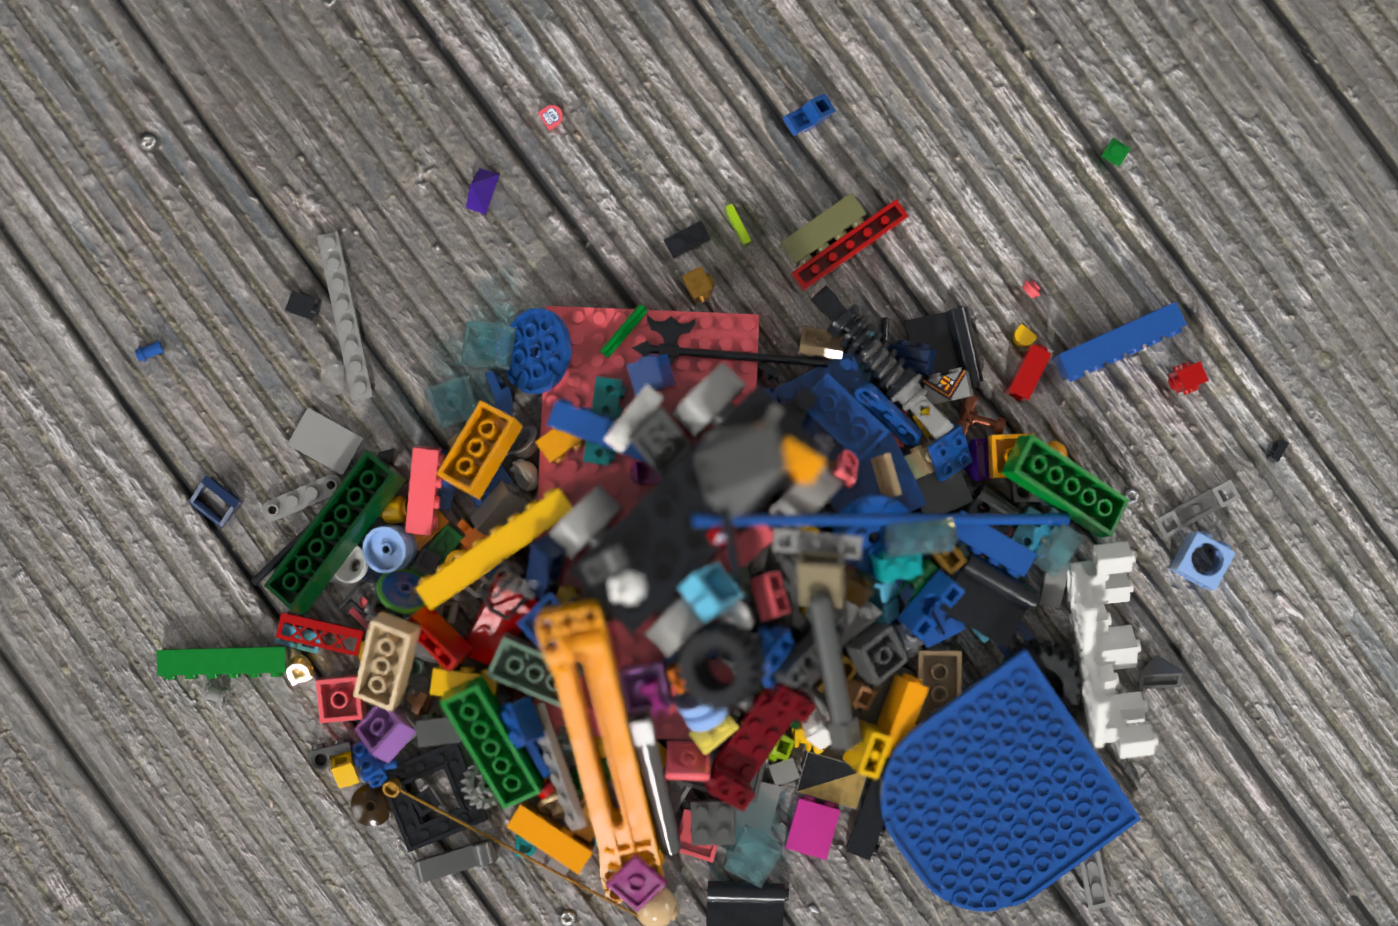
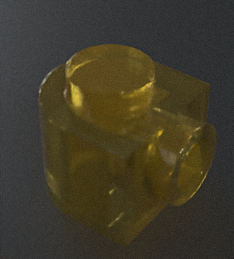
M297 655L289 661L287 676L292 685L305 683L312 678L314 669L306 657Z

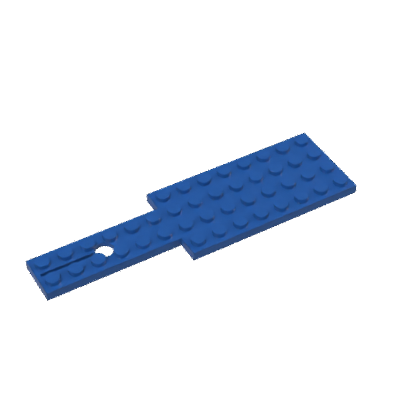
M847 352L842 355V359L836 358L829 361L828 367H817L775 388V391L783 404L796 398V394L800 390H811L828 373L857 400L855 391L858 385L866 382L854 356H849ZM807 413L801 427L821 446L815 455L825 460V464L833 470L838 454L846 449ZM888 429L890 432L862 462L858 461V471L854 484L849 488L842 484L829 498L836 514L848 502L866 494L880 495L871 458L887 453L891 454L902 495L892 498L901 503L909 513L927 504L890 429ZM915 529L913 549L921 554L922 563L924 556L928 559L930 558L917 543L921 539ZM874 531L870 535L873 541L876 542L877 532ZM935 570V571L932 573V575L928 578V580H927L928 582H929V581L931 580V578L937 573L936 570ZM895 579L897 589L905 581L904 579ZM910 584L906 585L900 592L906 607H908L907 601L915 590ZM938 604L932 610L931 618L938 625L923 640L926 648L965 630L961 621L939 609L941 604Z

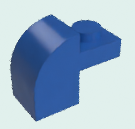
M824 93L809 100L802 108L787 114L783 120L792 135L796 136L816 127L836 110Z

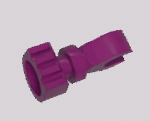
M658 678L642 682L639 687L642 694H650L648 697L653 704V715L656 718L659 717L657 710L659 707L667 715L669 707L662 700L661 691H658L661 689Z

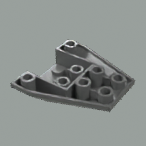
M776 424L719 428L703 437L695 455L706 500L717 511L727 508L730 520L746 513L788 468Z

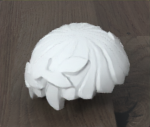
M518 459L512 462L513 467H510V471L514 472V479L518 487L525 492L534 490L539 482L538 470L534 464L525 459Z

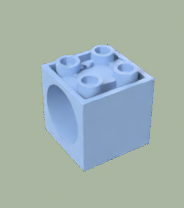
M1198 530L1196 532H1188L1169 570L1206 590H1216L1236 552L1230 550L1232 548L1231 545L1223 541L1212 540L1213 536L1203 530L1201 532ZM1205 544L1213 551L1214 564L1211 570L1201 572L1200 574L1194 569L1191 557L1195 548L1202 547Z

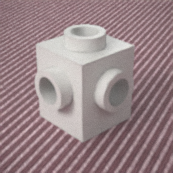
M634 571L620 573L621 578L609 579L612 602L624 600L625 604L638 603V598L646 597V583L643 575L634 576Z

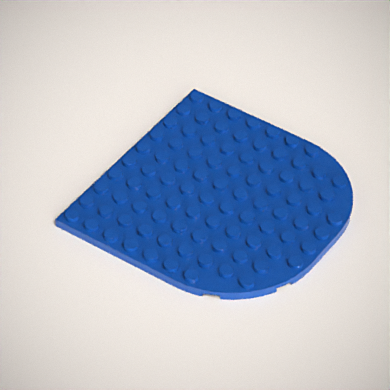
M1022 649L909 731L892 752L881 781V812L888 833L926 887L936 896L950 902L954 906L972 911H999L998 909L1014 907L1028 901L1141 820L1130 801L1025 649Z

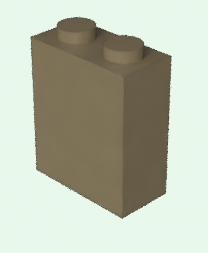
M800 551L797 562L799 605L808 606L807 600L811 597V594L824 592V594L829 595L831 608H843L846 595L844 553Z

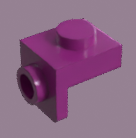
M632 462L630 476L634 484L640 486L658 484L663 479L649 464Z

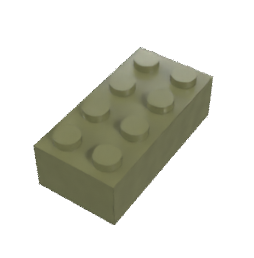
M850 193L781 242L780 248L794 268L798 265L802 266L812 258V255L815 253L819 254L829 247V243L832 241L836 242L846 235V231L849 229L853 230L863 223L866 212L854 195Z

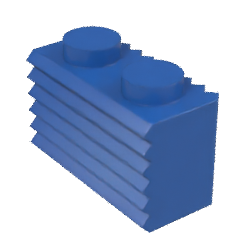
M530 696L500 708L502 721L508 727L510 732L509 739L515 745V748L545 737L546 734L542 729V725H540L541 722L539 717H537L538 714L536 709H534Z

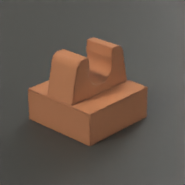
M420 692L419 695L410 693L407 701L413 704L412 712L423 715L428 713L435 696L426 692Z

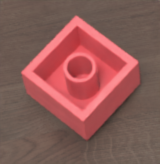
M358 674L321 677L316 680L320 723L360 720L368 714L366 701L353 696Z

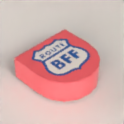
M555 105L547 106L538 112V115L549 131L559 126L563 120L561 109Z

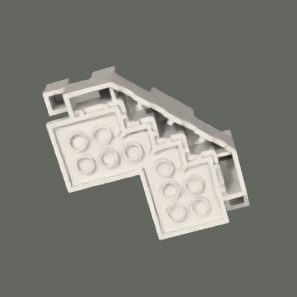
M1128 541L1094 545L1092 561L1067 563L1066 597L1067 601L1071 602L1070 609L1072 614H1069L1070 629L1074 631L1075 644H1072L1075 661H1078V669L1082 680L1080 711L1090 745L1094 744L1095 748L1104 747V743L1115 742L1120 758L1154 755L1155 745H1158V736L1156 732L1152 731L1151 724L1127 727V723L1145 721L1148 703L1147 700H1143L1141 691L1115 694L1116 685H1119L1118 673H1114L1113 670L1137 667L1138 652H1141L1140 641L1135 639L1132 625L1108 627V625L1112 624L1111 614L1106 612L1104 605L1130 601V592H1133V582L1131 579L1128 580L1126 572H1132V563L1136 561L1134 550H1130Z

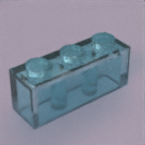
M953 519L889 523L884 538L888 556L952 551L957 534Z

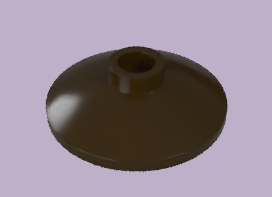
M366 784L360 787L351 799L353 816L359 823L365 826L381 825L392 814L381 785L373 788L370 784ZM369 802L374 803L375 808L373 810L368 809L367 804Z

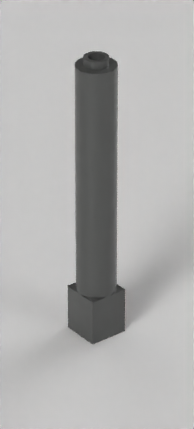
M816 592L811 594L807 601L831 721L827 723L832 748L850 750L862 742L858 718L852 716L830 598L824 592Z
M651 710L630 712L627 726L632 746H635L660 850L663 854L673 856L681 850L682 845L655 738L656 729Z

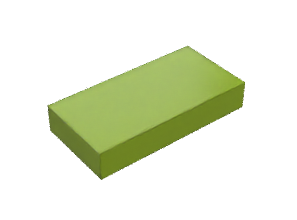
M733 204L726 206L725 212L741 244L744 247L751 244V239Z

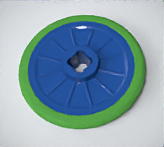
M399 569L394 572L384 573L379 578L376 587L377 595L381 602L389 609L401 614H414L426 605L415 589L419 586L418 581L423 578L418 573L408 569Z

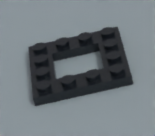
M458 742L445 744L399 763L398 768L386 770L388 779H399L402 789L409 793L406 784L444 769L460 807L448 812V814L471 826L488 820L485 809H477L476 804L471 806V799L464 798L467 794L466 791H461L465 787L461 780L466 779L463 772L468 771V767ZM399 792L396 797L386 795L408 852L468 828L445 815L421 823L415 806L410 800L411 797L402 792Z

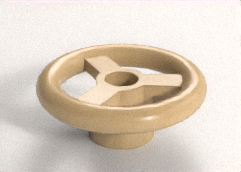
M558 793L551 794L538 803L537 809L539 812L552 814L554 819L565 818L563 806L558 801Z

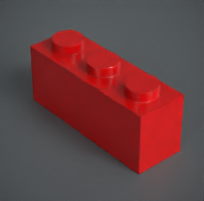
M427 605L414 613L408 620V622L421 627L418 642L448 672H451L464 662L473 650L468 642L436 610H430Z

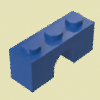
M938 570L897 619L923 641L937 625L931 618L934 607L945 603L952 608L965 591L941 570Z

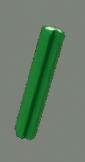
M639 304L600 349V352L609 358L648 313V309Z

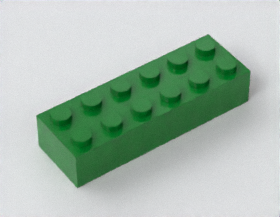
M1032 434L1018 437L1001 471L1003 475L1059 512L1069 513L1070 519L1097 537L1113 536L1130 499Z
M482 675L477 676L445 691L440 704L503 810L541 793L545 781L524 746L515 748V745L510 741V732L501 718V706Z

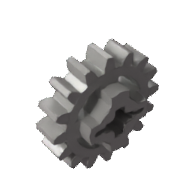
M477 764L469 766L468 771L463 772L466 779L461 780V783L465 784L461 791H466L467 793L464 798H470V805L476 804L477 809H487L497 805V798Z

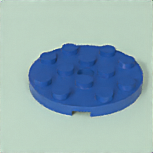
M540 308L529 309L518 315L510 325L512 329L508 338L505 337L503 343V365L510 382L521 389L522 392L543 394L557 386L564 377L572 355L571 340L566 324L556 313ZM538 347L540 350H538V354L535 356V350Z
M866 494L848 502L838 514H909V512L901 503L889 496ZM832 525L831 528L832 534L862 537L860 559L844 558V560L869 573L871 576H873L871 554L884 550H899L902 547L913 548L915 541L914 525ZM874 531L877 532V541L869 542V534Z

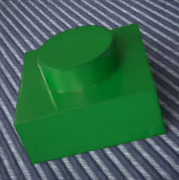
M1113 137L1101 157L1116 167H1120L1131 148Z

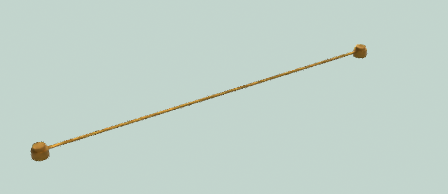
M389 778L383 785V792L387 796L396 797L399 792H402L639 918L638 914L408 793L402 789L399 779Z

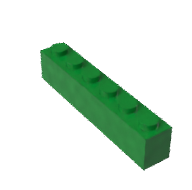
M289 646L157 650V676H164V680L177 679V675H185V679H198V675H206V679L219 678V674H228V678H241V674H249L250 678L262 677V673H270V677H283V673L289 672Z

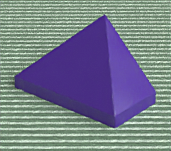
M479 168L470 184L466 208L486 215L500 175Z
M972 439L968 444V448L973 462L963 469L974 481H985L986 479L991 481L992 479H989L988 439Z

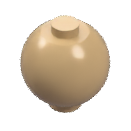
M663 887L638 912L636 911L639 916L638 920L644 926H667L671 920L675 921L679 908H676L677 901L673 893L666 887Z

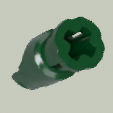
M925 556L921 563L922 575H917L914 579L905 580L895 594L897 596L906 585L912 583L915 590L907 601V605L925 587L932 573L939 569L935 563Z

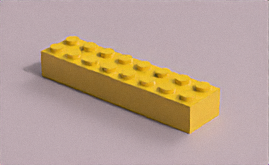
M555 488L550 489L543 494L545 497L540 502L535 500L525 507L527 509L526 512L523 514L516 513L507 519L509 523L506 526L499 525L490 531V537L487 539L485 537L475 541L472 544L473 549L461 551L454 556V562L451 564L446 562L436 569L437 574L434 576L427 575L419 580V586L415 589L429 609H436L502 563L504 558H509L558 524L574 508L563 490L560 488L557 490Z

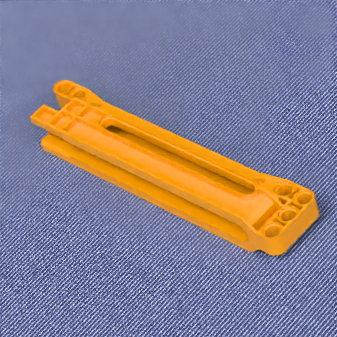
M585 600L542 609L537 616L536 629L542 652L555 677L599 847L600 876L605 895L619 904L623 899L606 886V881L635 853L664 877L662 869L664 855L660 850L635 746H632L627 726L629 714H627L607 625L603 618L600 604L595 600ZM593 611L596 614L593 616H589L586 614V612ZM570 615L574 618L572 620H566L564 616ZM550 620L552 623L544 624L542 621ZM555 640L557 643L549 644L547 641ZM576 660H581L585 664L621 808L614 807L611 802Z

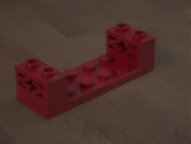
M778 681L772 689L764 686L737 725L739 728L731 734L711 763L709 781L702 780L708 792L744 812L756 795L750 782L794 718L805 724L817 707L809 694L798 687H792Z

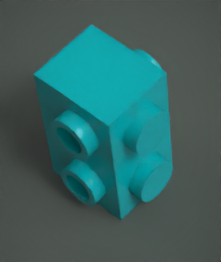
M902 547L899 550L893 551L884 550L871 554L872 575L882 583H893L895 579L900 578L910 580L914 579L917 575H922L921 554L912 547Z

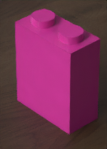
M804 794V797L798 796L785 841V848L827 860L841 811L840 808L836 807L837 803L826 800L824 803L817 802L816 797Z

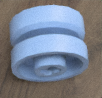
M397 524L373 529L366 535L363 542L362 553L365 562L371 569L379 573H390L407 568L413 563L417 555V542L413 533H405L406 527Z
M676 692L674 704L686 725L693 731L701 732L712 729L719 725L728 715L729 709L712 710L710 705L707 707L701 706L698 699L694 701L690 697L691 693L684 692L679 695Z

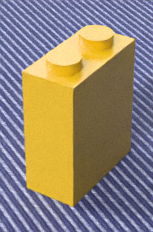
M858 719L862 742L850 750H846L843 760L856 772L878 779L893 738L877 725Z

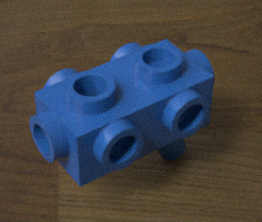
M359 741L352 746L355 754L352 756L353 760L362 769L359 771V774L365 783L369 782L373 788L380 786L388 780L386 770L398 768L396 759L387 763L373 756L363 741Z

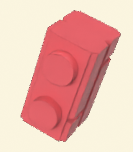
M780 571L766 573L749 579L761 621L775 619L792 613Z

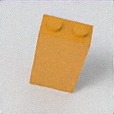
M903 673L902 676L894 675L876 724L893 738L886 755L887 757L891 756L899 742L914 728L928 691V687L922 685V680Z

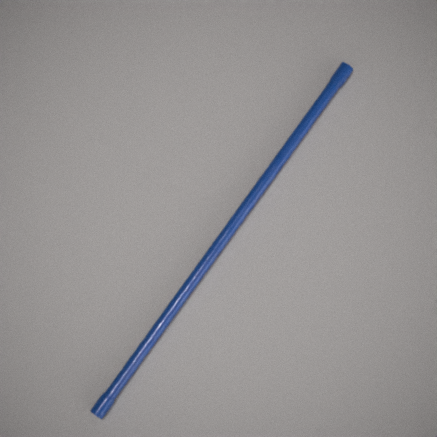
M693 513L692 515L694 527L722 525L720 514ZM1069 513L742 514L730 520L731 525L1067 526L1070 523Z

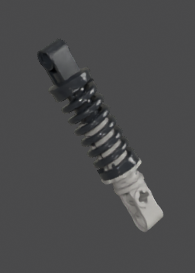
M827 285L810 299L832 322L826 332L834 339L843 337L840 346L842 348L850 346L848 349L849 356L858 354L855 360L858 365L865 363L863 367L865 373L873 371L871 380L873 382L881 380L878 387L880 390L886 389L888 391L886 396L892 403L899 401L905 411L911 409L936 440L954 427L942 412L940 413L925 396L928 392L927 389H923L918 383L921 375L916 373L912 366H908L905 369L902 367L905 359L903 357L898 360L895 359L898 354L896 349L887 351L890 342L886 340L881 343L879 341L882 338L881 332H877L873 336L869 335L875 326L871 323L865 328L862 327L867 320L865 315L856 320L859 316L857 314L859 312L857 304L846 309ZM922 405L924 407L930 406L929 416L926 414L922 416L920 414L922 411L920 407Z

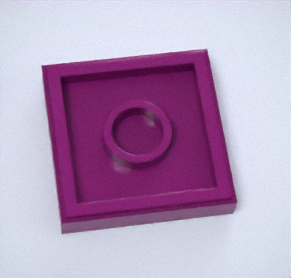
M636 853L606 881V886L637 912L667 884V880Z

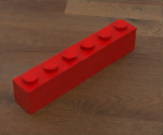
M894 200L791 273L792 278L802 292H805L906 221L909 216L898 200Z

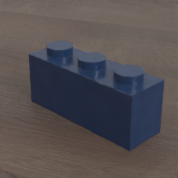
M548 534L541 539H536L532 543L525 584L534 589L532 595L539 601L544 599L550 592L553 595L558 593L566 549L549 537Z

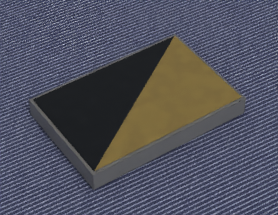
M810 751L806 753L795 792L857 810L867 776L856 772L845 761Z

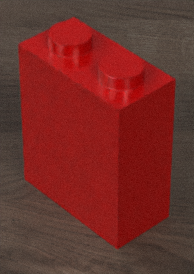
M1037 343L1026 348L1004 391L1005 394L1021 402L1029 400L1052 355L1047 352L1048 348Z

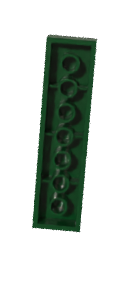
M366 450L264 586L288 609L305 615L407 479L379 455Z

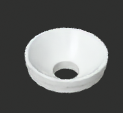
M356 546L334 576L339 581L354 583L364 577L368 564L365 562L362 548ZM359 560L360 568L358 571L353 572L352 564L354 561Z
M741 601L729 611L720 615L719 618L720 621H726L727 624L730 622L737 623L739 629L745 627L750 630L753 626L751 614Z

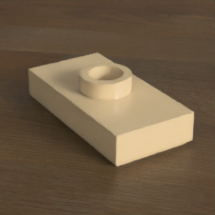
M887 453L871 458L880 494L891 498L902 495L891 454Z

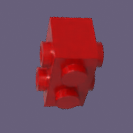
M1189 361L1173 367L1174 372L1168 374V384L1172 390H1175L1176 394L1183 392L1184 395L1201 389L1200 384L1209 381L1201 361L1191 365Z

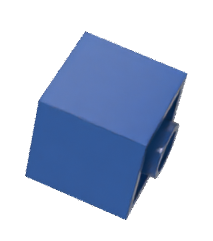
M651 354L638 358L637 362L627 364L635 396L639 395L646 384L656 392L676 386L668 355Z

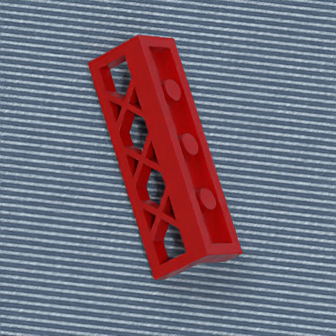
M283 612L280 616L276 638L359 656L362 641L367 638V630ZM285 622L292 624L297 632L291 636L283 635ZM307 628H312L317 635L311 641L306 640L302 634ZM330 632L334 634L338 641L332 645H327L322 636ZM349 637L356 638L355 651L347 649L342 641Z

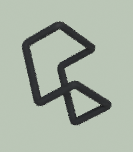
M504 558L502 562L511 577L496 594L482 587H478L477 591L489 611L505 620H509L531 596L534 589L516 578L522 571V567ZM510 566L514 567L517 570L513 573ZM514 581L529 591L508 615H505L494 609L485 595L496 599Z
M372 576L366 577L356 585L338 608L342 609L351 603L366 618L367 613H364V610L351 598L369 580L376 587L377 581ZM388 609L385 611V613L389 614L393 610Z

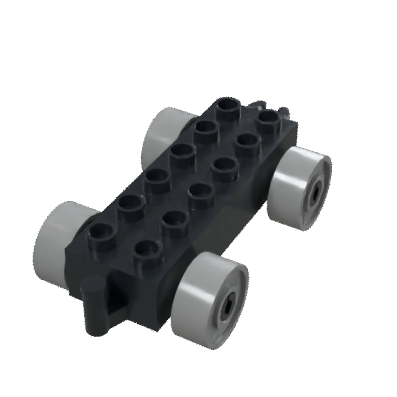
M724 362L713 370L672 412V415L696 437L711 422L716 426L711 432L719 428L751 426L760 423V421L763 422L771 405L775 404L783 409V413L776 424L780 441L783 437H789L814 454L821 448L801 427L807 412L816 405L817 398L813 391L802 389L796 394V398L779 405L758 384L735 406L732 401L747 385ZM701 442L613 529L608 524L618 515L623 507L601 485H598L548 535L566 549L565 555L570 560L587 545L591 548L570 570L587 590L582 595L569 601L568 604L595 600L601 606L607 627L609 622L615 617L631 634L655 613L659 619L644 635L666 657H669L704 623L693 607L695 605L693 603L690 604L684 596L680 598L675 591L722 546L713 545L708 538L710 530L715 526L694 527L692 524L693 513L720 514L706 500L695 461V455ZM824 464L812 485L808 483L801 485L790 478L792 473L786 471V473L783 472L744 514H754L777 490L784 496L768 511L770 514H814L840 488L843 482L840 478L832 475V470L826 464ZM732 525V526L734 527L733 534H734L742 525ZM801 525L782 526L786 530H797ZM621 544L631 564L590 585L580 565ZM634 571V576L643 575L646 583V597L638 598V603L625 604L624 600L612 602L609 579L621 578L620 573ZM570 615L564 616L566 620H572L574 618Z

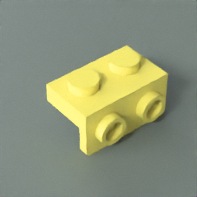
M728 713L726 718L716 727L701 732L692 730L689 735L706 755L739 727Z

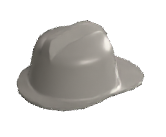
M535 426L522 428L506 455L512 454L519 459H526L532 454L539 452L540 448L535 443L538 440Z

